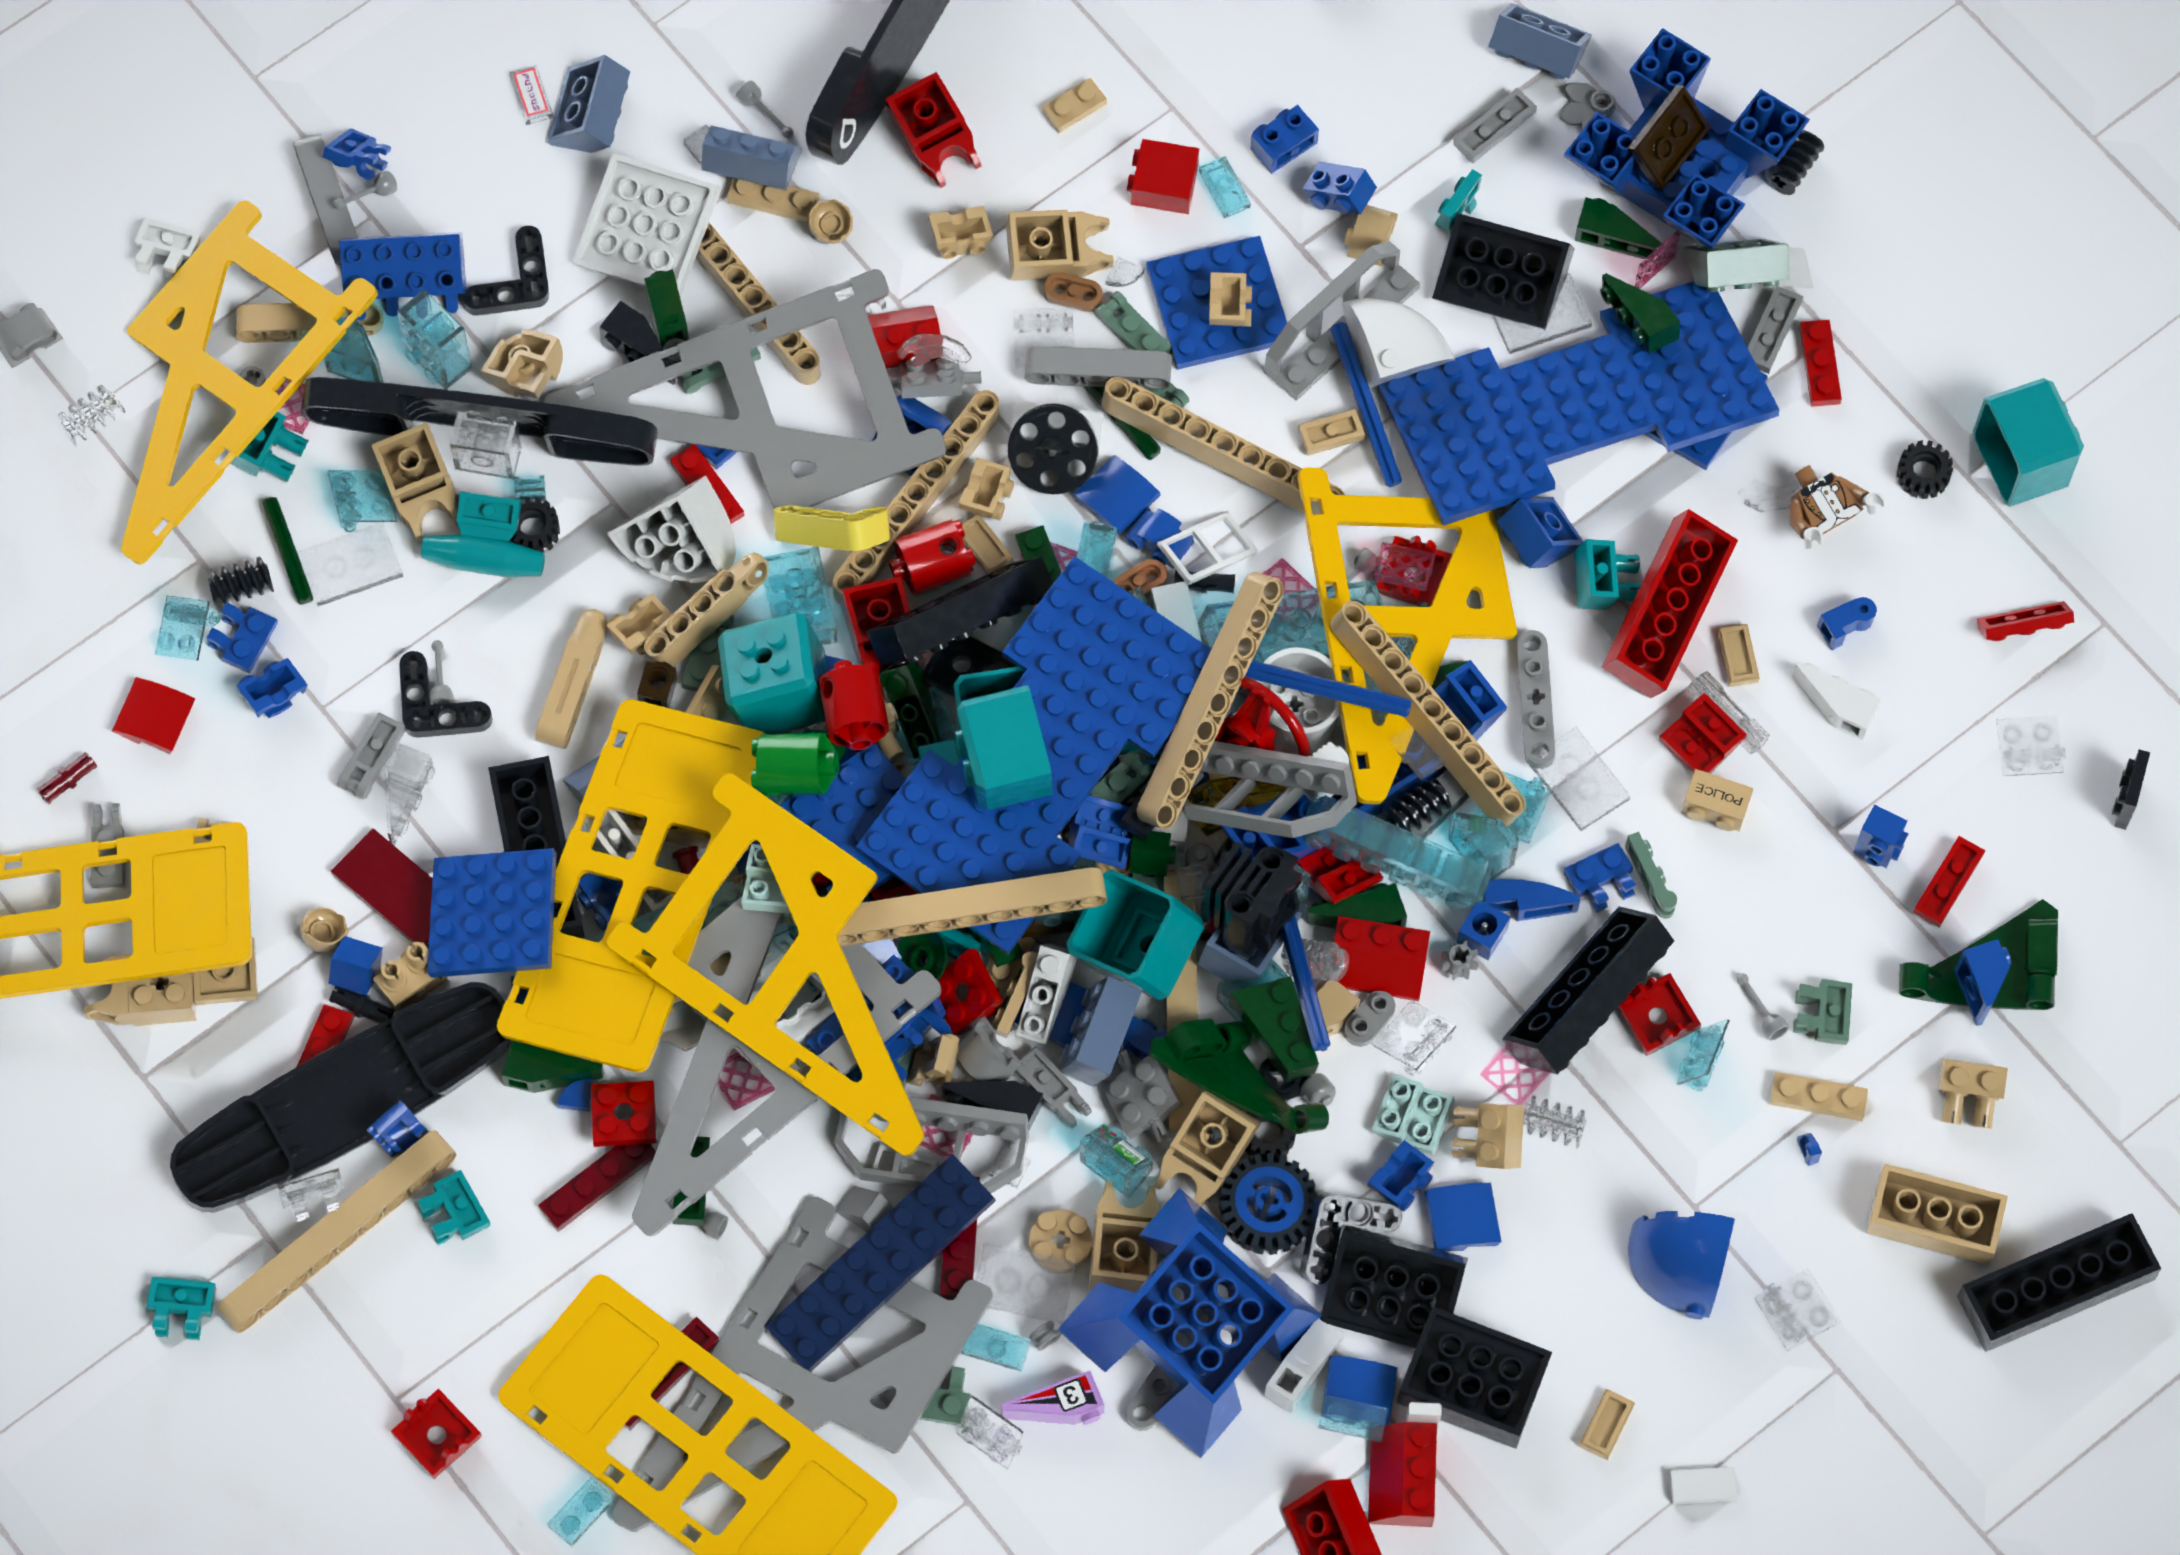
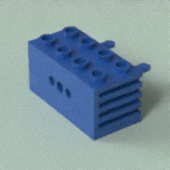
M463 232L344 238L339 241L343 292L355 279L363 278L376 288L378 292L376 299L386 298L387 314L391 317L399 313L398 298L413 297L414 313L418 317H423L426 314L425 296L445 295L447 311L449 313L457 312V294H464L467 289ZM366 311L360 317H357V320L365 319Z
M894 954L882 965L898 984L905 983L916 974ZM863 994V997L871 1012L873 1010L874 1005ZM940 997L936 998L920 1013L912 1017L899 1031L884 1042L901 1081L907 1078V1071L897 1063L903 1055L905 1056L914 1046L921 1045L924 1040L923 1037L932 1028L940 1035L951 1033L950 1026L942 1019L946 1011L940 1001ZM905 1001L892 1013L898 1020L912 1007ZM836 1013L806 1042L809 1051L816 1056H819L844 1035ZM900 1034H902V1035L904 1036V1038H902V1039H899V1038H897V1037H898ZM859 1065L845 1075L853 1082H859L863 1077Z

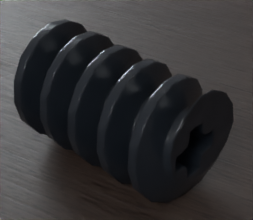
M1803 130L1778 164L1765 170V177L1768 183L1784 195L1794 194L1796 191L1795 187L1801 184V178H1805L1807 170H1810L1813 166V161H1816L1819 158V153H1822L1825 149L1822 140L1815 134Z
M260 556L256 558L255 567H253L249 560H245L243 570H241L237 563H233L232 573L225 566H221L220 576L213 569L209 570L208 583L215 607H217L218 598L224 604L226 602L229 603V596L231 594L237 602L241 601V592H244L250 599L253 596L254 588L260 595H264L266 585L274 592L267 563L265 564Z
M1432 778V781L1425 780L1422 787H1414L1412 794L1405 793L1402 796V800H1394L1392 807H1383L1382 814L1387 825L1397 837H1400L1401 832L1411 837L1412 831L1410 826L1413 825L1420 831L1422 830L1421 819L1431 824L1432 818L1430 813L1433 812L1440 818L1442 817L1441 806L1448 811H1451L1453 807L1449 795L1437 779Z

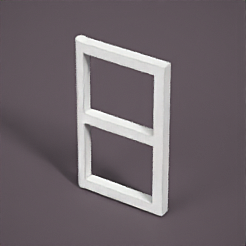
M1228 511L1157 543V546L1188 585L1252 557L1258 552L1257 548ZM1221 521L1226 522L1247 549L1224 561L1201 533V530ZM1190 535L1194 536L1215 563V565L1193 575L1187 571L1168 546Z

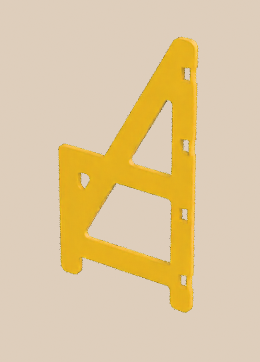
M242 200L235 205L127 328V333L132 339L170 365L121 545V552L138 565L144 564L163 543L165 537L174 527H177L223 475L227 466L236 456L238 457L346 334V330L366 311L378 295L376 288L363 278L355 279L341 295H335L249 237V232L260 221L262 213L257 206L247 200ZM232 264H236L317 319L313 328L260 387L253 386L205 352L226 272ZM185 310L181 327L177 330L171 329L169 327L170 322L180 311ZM346 310L351 312L347 319L339 326L337 323L338 319ZM285 380L291 382L280 395L276 393V390ZM197 388H204L237 413L174 486H169L194 392ZM225 449L230 453L219 465L214 462ZM163 520H166L168 524L156 536L153 531Z
M1312 467L1301 469L1297 475V480L1305 511V524L1335 681L1343 683L1341 670H1349L1351 683L1346 684L1367 688L1363 668L1335 636L1330 627L1331 619L1346 602L1351 601L1337 525L1455 529L1459 532L1458 541L1430 607L1363 605L1389 637H1409L1414 640L1415 645L1409 661L1431 687L1452 638L1511 640L1517 635L1494 510L1443 526L1430 498L1335 495L1330 490L1329 479L1325 470ZM1311 502L1319 503L1320 514L1313 515ZM1326 585L1334 586L1336 598L1328 599ZM1471 590L1479 593L1482 608H1470L1467 605V599ZM1338 701L1356 800L1362 804H1381L1388 795L1414 729L1403 716L1386 713L1382 725L1377 726L1373 722L1371 708ZM1357 755L1365 756L1367 769H1359Z
M727 773L721 777L713 789V797L731 811V816L651 929L646 933H642L631 924L620 922L609 934L607 945L611 950L903 1156H911L922 1143L924 1131L838 940L839 933L877 882L878 876L866 865L732 773ZM758 841L795 921L799 935L754 999L749 1004H743L677 958L675 950L750 844ZM815 873H821L833 882L832 889L825 897H819L814 887L812 876ZM643 950L657 958L652 968L637 958ZM813 973H817L820 977L863 1077L859 1082H853L777 1028V1021L808 977ZM720 1004L734 1013L729 1022L714 1013ZM797 1059L811 1067L806 1077L791 1067ZM875 1114L889 1122L884 1132L869 1122Z

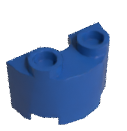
M1147 507L1124 538H1126L1129 545L1137 550L1142 548L1149 549L1152 552V559L1158 560L1174 569V566L1157 546V543L1182 532L1179 529L1182 523L1162 509L1158 508L1154 513ZM1190 535L1168 546L1181 561L1194 544V539Z
M288 658L267 665L263 670L264 675L257 678L252 675L246 676L236 685L237 690L258 718L262 714L272 718L283 713L293 706L290 700L299 692L304 694L308 686Z
M589 873L580 879L578 886L581 893L577 897L586 911L591 908L596 914L593 918L603 932L607 928L623 883Z
M401 1100L367 1129L391 1157L396 1153L400 1156L424 1135L429 1133Z
M1404 1140L1391 1154L1386 1164L1382 1168L1380 1167L1370 1178L1367 1186L1396 1208L1405 1212L1414 1201L1415 1197L1413 1194L1416 1190L1420 1189L1423 1191L1431 1182L1433 1175L1429 1171L1434 1161Z

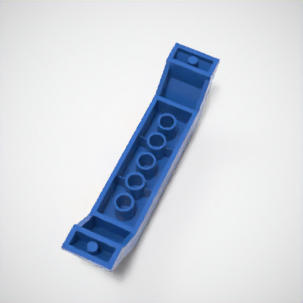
M1471 660L1446 675V679L1434 690L1476 741L1507 710L1506 704ZM1414 730L1388 795L1381 804H1362L1357 801V804L1335 827L1295 838L1222 825L1220 827L1233 844L1236 842L1242 844L1241 855L1247 847L1253 850L1252 860L1261 849L1269 846L1278 847L1301 859L1344 838L1381 814L1383 807H1392L1394 800H1402V796L1405 793L1412 794L1414 787H1422L1425 780L1432 781V778H1437L1447 768ZM1357 755L1359 769H1367L1365 756ZM1303 794L1280 819L1293 821L1329 811L1340 800L1342 795L1334 794L1316 807ZM1280 796L1269 803L1251 807L1244 805L1237 809L1236 812L1262 816Z

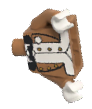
M1808 465L1794 474L1803 489L1791 497L1790 526L1804 539V547L1811 549L1813 540L1822 545L1823 534L1855 517L1864 509L1862 506H1866L1867 512L1870 515L1876 514V507L1873 504H1879L1884 507L1883 496L1879 492H1868L1855 483L1841 476H1836L1833 472L1818 479L1811 466Z

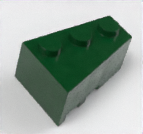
M1291 976L1231 992L1228 1004L1238 1013L1245 1023L1247 1030L1259 1042L1263 1052L1285 1082L1316 1073L1319 1062L1315 1050L1312 1048L1304 1015Z

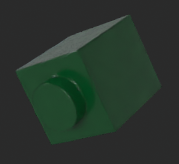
M1152 831L1145 842L1133 835L1130 851V873L1167 877L1169 864L1174 865L1176 858V846H1171V833Z

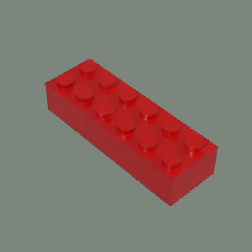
M1690 509L1674 517L1601 668L1651 699L1665 692L1733 553L1738 539Z

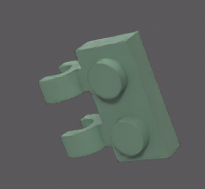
M1822 979L1819 987L1800 983L1799 990L1795 992V1004L1808 1005L1818 1003L1817 1016L1798 1013L1797 1019L1793 1021V1033L1807 1034L1816 1032L1815 1041L1847 1045L1849 1041L1853 983Z
M952 1366L949 1390L938 1388L919 1420L966 1427L971 1394L962 1392L966 1375L965 1368Z

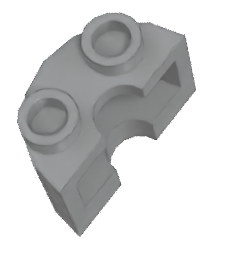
M35 303L24 305L20 312L15 313L10 318L0 319V351L12 369L30 359L31 354L39 348L47 349L64 339L42 308H38Z
M985 1016L959 1042L956 1062L962 1065L971 1075L972 1082L1007 1081L1022 1063L1009 1047H1005L997 1041L996 1034L998 1032Z

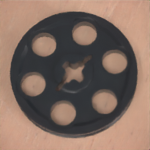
M1043 404L1024 413L1014 425L1008 440V459L1017 478L1030 489L1044 494H1063L1082 485L1091 475L1098 457V440L1089 420L1076 409L1062 404ZM1051 413H1062L1065 417V424L1059 428L1050 425L1048 417ZM1023 424H1034L1038 430L1037 435L1031 439L1025 438L1021 434V426ZM1078 430L1085 431L1089 435V442L1084 446L1076 445L1072 440L1074 432ZM1051 442H1056V447L1062 451L1056 452L1055 456H1050V451L1045 449L1044 446L1048 447ZM1022 452H1027L1032 455L1034 463L1028 468L1021 467L1017 463V456ZM1076 459L1084 463V473L1074 475L1069 471L1068 464L1072 460ZM1050 470L1057 475L1058 481L1055 485L1047 486L1042 483L1041 474L1044 471Z

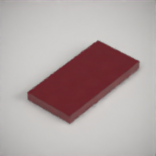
M372 828L330 871L331 875L411 943L423 942L427 946L430 934L433 878Z

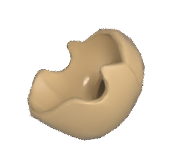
M836 199L819 200L809 212L808 226L812 235L818 241L826 244L840 243L846 240L853 229V216L849 208Z
M319 907L311 910L301 922L302 939L315 952L329 953L335 951L344 936H347L349 932L345 916L337 914L336 911L329 908Z

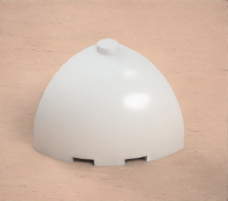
M1379 298L1354 299L1341 304L1370 389L1393 379L1455 361L1452 350L1441 332L1430 320L1416 310L1398 302Z
M706 476L650 505L607 533L616 547L631 562L636 561L644 568L650 570L649 574L668 581L680 580L689 581V583L709 581L719 572L729 570L735 562L736 545L731 523L721 501Z

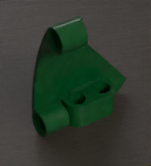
M2041 899L1988 935L1932 967L1918 962L1899 964V994L1903 997L1928 1002L1968 1006L1954 973V968L1963 950L1998 939L2001 947H2005L2008 950L2011 965H2009L2008 973L1991 1008L2014 1010H2048L2055 1006V976H2057L2058 910L2044 899Z
M1211 1018L1186 1021L1171 1028L1164 1037L1154 1038L1151 1041L1149 1056L1173 1072L1226 1102L1281 1124L1295 1134L1321 1131L1329 1123V1112L1324 1104L1318 1102L1298 1105L1292 1108L1261 1076L1244 1052L1249 1046L1252 1036L1243 1021L1220 1023L1217 1025Z

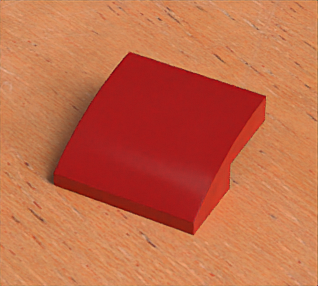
M136 677L111 732L137 744L144 742L170 755L196 698L165 685Z
M1704 692L1682 712V716L1659 736V740L1693 774L1695 769L1711 774L1747 737V734Z
M1347 837L1299 859L1295 865L1296 870L1302 874L1303 879L1312 889L1332 905L1381 882L1384 878L1368 855L1360 856Z

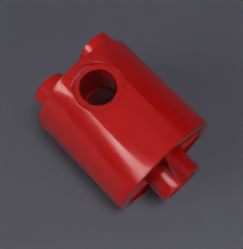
M950 519L893 540L897 558L888 561L893 578L901 576L902 581L905 580L913 596L971 576V572L974 571L973 565L976 564L971 548L965 549L962 537H965V533L960 520L952 521ZM946 550L951 552L952 554L946 555L943 554L941 551Z
M849 660L836 662L833 665V670L818 677L829 740L834 745L849 747L852 750L869 748L889 732L878 666L876 663L852 665V662Z

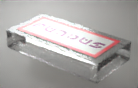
M537 64L510 71V80L525 125L554 118Z

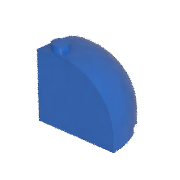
M1677 1211L1656 1212L1653 1219H1648V1216L1644 1215L1635 1220L1629 1236L1628 1257L1631 1270L1638 1284L1651 1298L1670 1309L1685 1312V1315L1692 1319L1709 1318L1720 1285L1735 1218L1703 1212H1694V1216L1678 1217Z

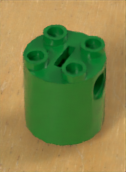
M825 733L762 734L760 738L752 740V755L756 757V769H753L751 773L752 787L759 788L760 792L765 796L780 794L824 795L827 794L829 786L838 775L839 756Z

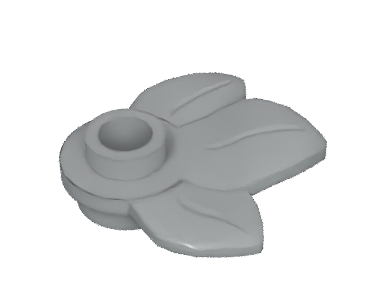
M1570 84L1565 87V91L1572 102L1561 111L1559 117L1569 125L1582 124V129H1584L1596 112L1605 117L1611 116L1616 109V100L1609 91H1596L1590 84ZM1599 103H1602V104H1604L1606 107L1601 108V107H1598V106H1596V105L1599 104Z

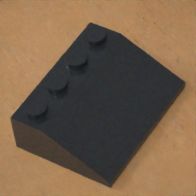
M1457 213L1432 299L1546 330L1566 280L1575 248L1567 242Z
M1345 1225L1320 1320L1332 1326L1416 1348L1432 1306L1454 1314L1468 1258Z
M1432 1306L1399 1389L1396 1403L1408 1407L1411 1402L1440 1403V1420L1517 1449L1553 1352Z

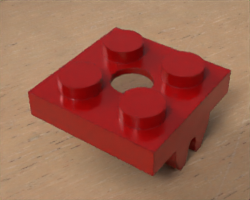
M1417 535L1410 540L1394 536L1375 592L1419 607H1430L1452 554L1436 549L1437 546L1432 540H1428L1426 543L1421 542L1420 536ZM1411 567L1418 568L1422 572V578L1418 582H1409L1405 578V571Z
M968 949L945 968L943 975L938 980L942 990L939 995L940 1001L946 1011L944 1016L954 1035L964 1034L984 1016L989 1021L988 1017L997 1015L996 1007L1003 1002L976 949ZM960 983H964L969 990L965 1001H960L956 996V988Z
M1671 973L1659 979L1651 977L1644 985L1641 983L1637 984L1631 993L1628 994V998L1617 1007L1646 1056L1699 1030L1702 1025ZM1654 1008H1661L1666 1012L1667 1019L1662 1024H1655L1649 1019V1012Z
M654 1080L591 1084L594 1147L657 1143ZM620 1104H628L633 1109V1113L630 1118L620 1120L614 1115L615 1108Z
M439 1388L427 1399H419L414 1409H407L403 1420L390 1431L393 1437L433 1479L438 1477L482 1437L481 1432ZM435 1426H440L446 1431L445 1440L439 1444H433L427 1438L428 1431Z

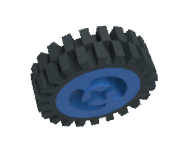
M1260 1153L1255 1154L1252 1160L1249 1161L1248 1158L1241 1160L1239 1167L1235 1165L1230 1175L1224 1180L1219 1200L1221 1222L1225 1223L1224 1228L1227 1230V1234L1232 1233V1240L1237 1244L1240 1241L1244 1243L1243 1248L1248 1251L1252 1247L1257 1249V1254L1263 1255L1264 1250L1270 1251V1255H1275L1280 1249H1283V1252H1287L1291 1249L1292 1245L1297 1247L1302 1243V1238L1307 1237L1313 1204L1318 1196V1192H1315L1316 1184L1314 1180L1308 1178L1309 1172L1305 1168L1301 1170L1299 1168L1300 1163L1295 1160L1292 1163L1288 1162V1156L1281 1154L1279 1159L1274 1158V1153H1267L1266 1157L1261 1158ZM1271 1187H1277L1273 1204L1270 1205L1267 1212L1266 1222L1259 1220L1264 1204H1266L1270 1196ZM1281 1190L1288 1196L1290 1202L1284 1201ZM1247 1205H1251L1253 1207L1254 1214L1256 1215V1217H1254L1250 1213Z

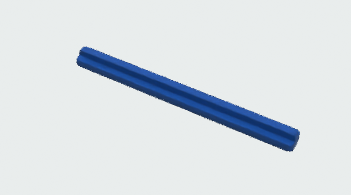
M1339 322L1332 325L1330 330L1384 483L1387 487H1394L1402 482V478L1348 325L1344 322Z
M1253 660L1245 675L1257 681L1403 717L1409 715L1412 704L1411 700Z
M1294 915L1292 920L1287 922L1280 931L1312 1048L1315 1051L1323 1052L1327 1050L1331 1043L1296 916Z

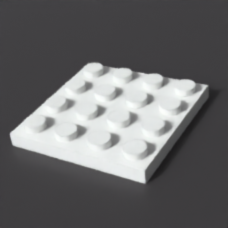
M613 153L572 263L575 266L645 287L644 278L649 277L652 273L673 269L681 298L722 188L717 184Z

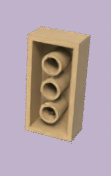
M1884 1163L1878 1178L1866 1234L1989 1266L1996 1252L2008 1196Z

